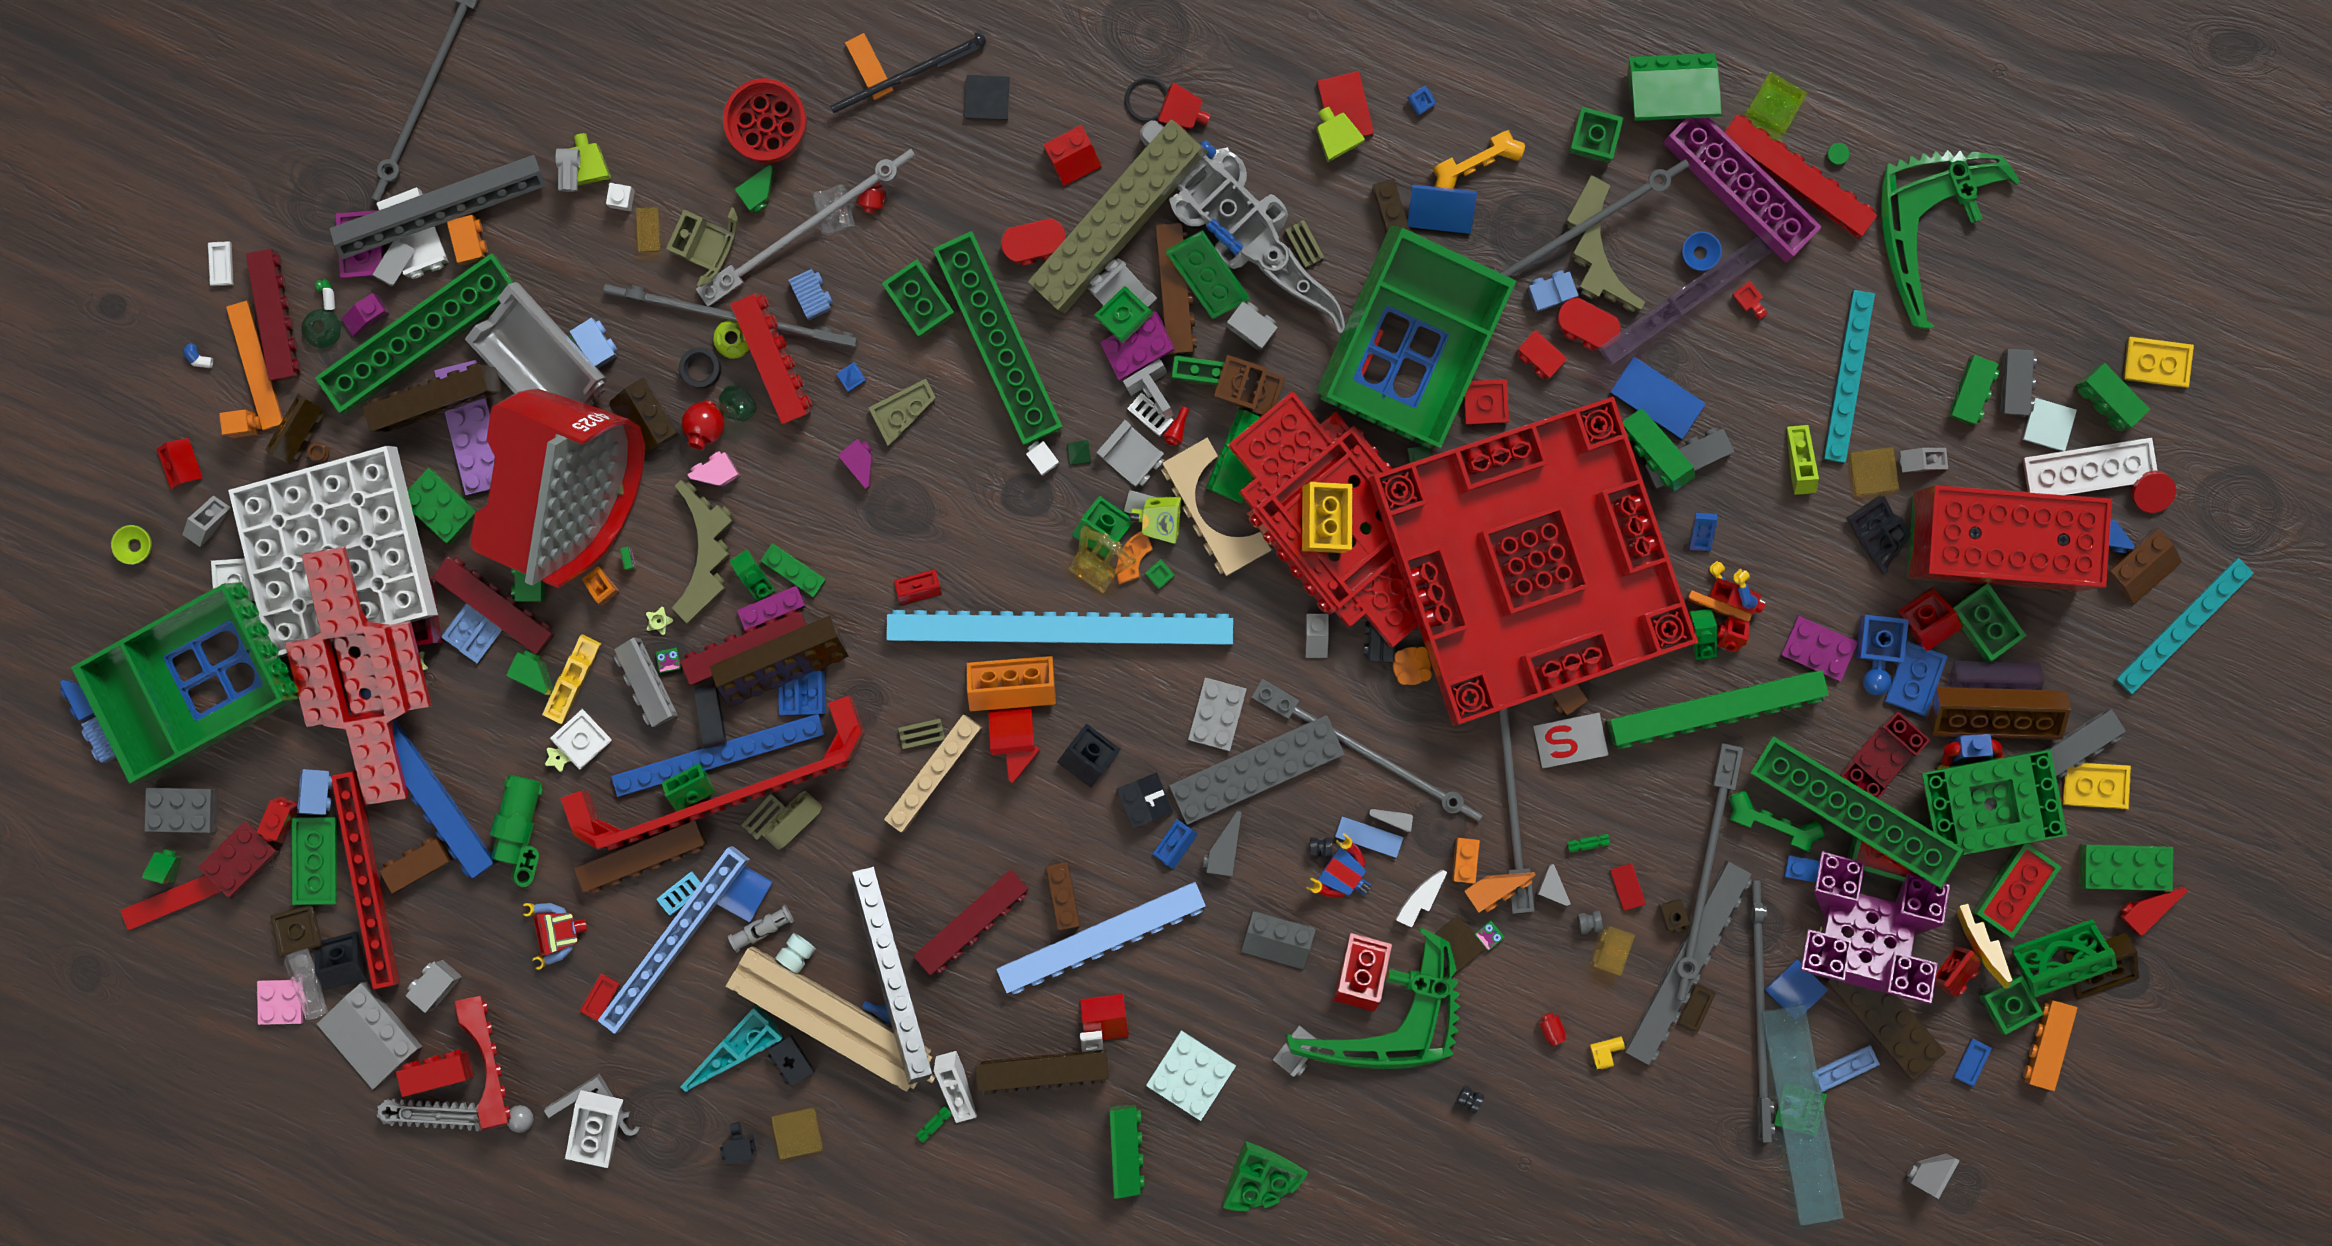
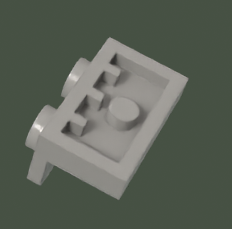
M1300 1025L1291 1035L1293 1038L1316 1039ZM1286 1042L1273 1058V1061L1293 1077L1296 1074L1300 1076L1307 1067L1305 1062L1308 1058L1291 1054ZM1305 1045L1301 1046V1048L1318 1052L1321 1049L1318 1047H1311Z

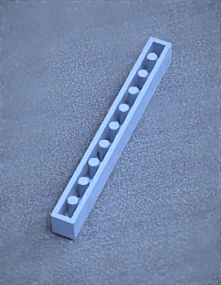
M733 846L725 850L598 1019L601 1024L614 1034L622 1031L750 859Z
M1193 882L1005 964L996 970L1006 993L1012 991L1014 995L1025 990L1024 986L1029 983L1035 986L1044 982L1043 977L1051 974L1052 977L1064 973L1063 969L1070 965L1072 969L1083 965V960L1091 957L1094 960L1103 956V951L1109 948L1112 951L1124 947L1123 942L1131 939L1132 943L1144 938L1143 933L1151 931L1153 934L1163 930L1162 925L1171 922V925L1183 921L1182 916L1190 913L1191 916H1195L1203 912L1202 908L1206 905L1196 882Z

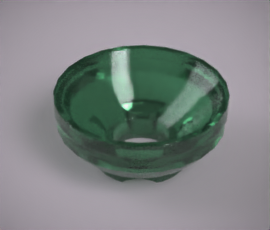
M317 309L311 311L302 322L303 337L314 347H330L341 336V322L337 315L329 310ZM317 321H322L325 325L324 331L321 333L313 331V325Z
M730 385L721 392L719 403L725 417L740 422L747 421L753 417L756 412V404L747 391L741 387ZM728 406L732 407L736 414Z

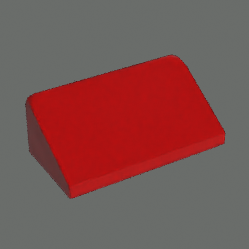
M936 569L894 580L901 605L942 595Z
M1628 863L1610 869L1623 911L1646 905L1633 864Z

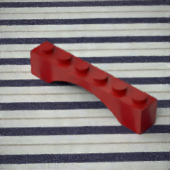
M481 996L455 1001L454 1009L458 1026L467 1032L476 1043L485 1066V1089L476 1109L480 1131L507 1126V1120L511 1119L508 1106L504 1107L503 1098H506L504 1085L500 1086L498 1077L502 1075L500 1065L495 1064L494 1056H497L495 1043L490 1042L489 1035L493 1033L491 1023L486 1022L485 1014L488 1013L486 1001H482Z

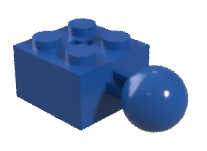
M1860 615L1856 658L1873 660L1872 669L1863 678V686L1869 694L1880 696L1889 690L1891 678L1885 671L1886 662L1904 663L1908 619ZM1881 633L1882 637L1886 638V642L1880 643L1878 640Z

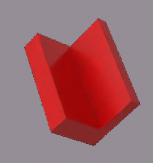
M189 438L166 442L156 449L170 489L178 488L186 482L203 478Z

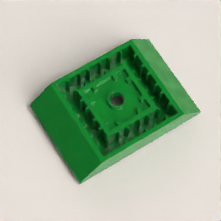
M2051 750L2017 754L1921 773L1932 831L1965 851L1964 855L2067 836ZM1987 798H1992L1995 801V807L1992 810H1987L1984 806Z

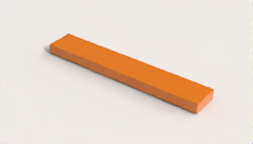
M246 300L227 306V312L262 430L277 427L283 420L273 382L268 379L264 352L249 301Z

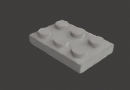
M1205 677L1188 740L1230 751L1247 689Z

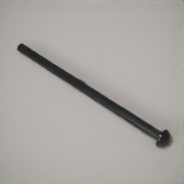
M974 33L975 38L831 105L830 108L834 114L893 85L901 84L900 80L917 75L936 65L938 68H941L982 49L986 44L985 36L981 33Z

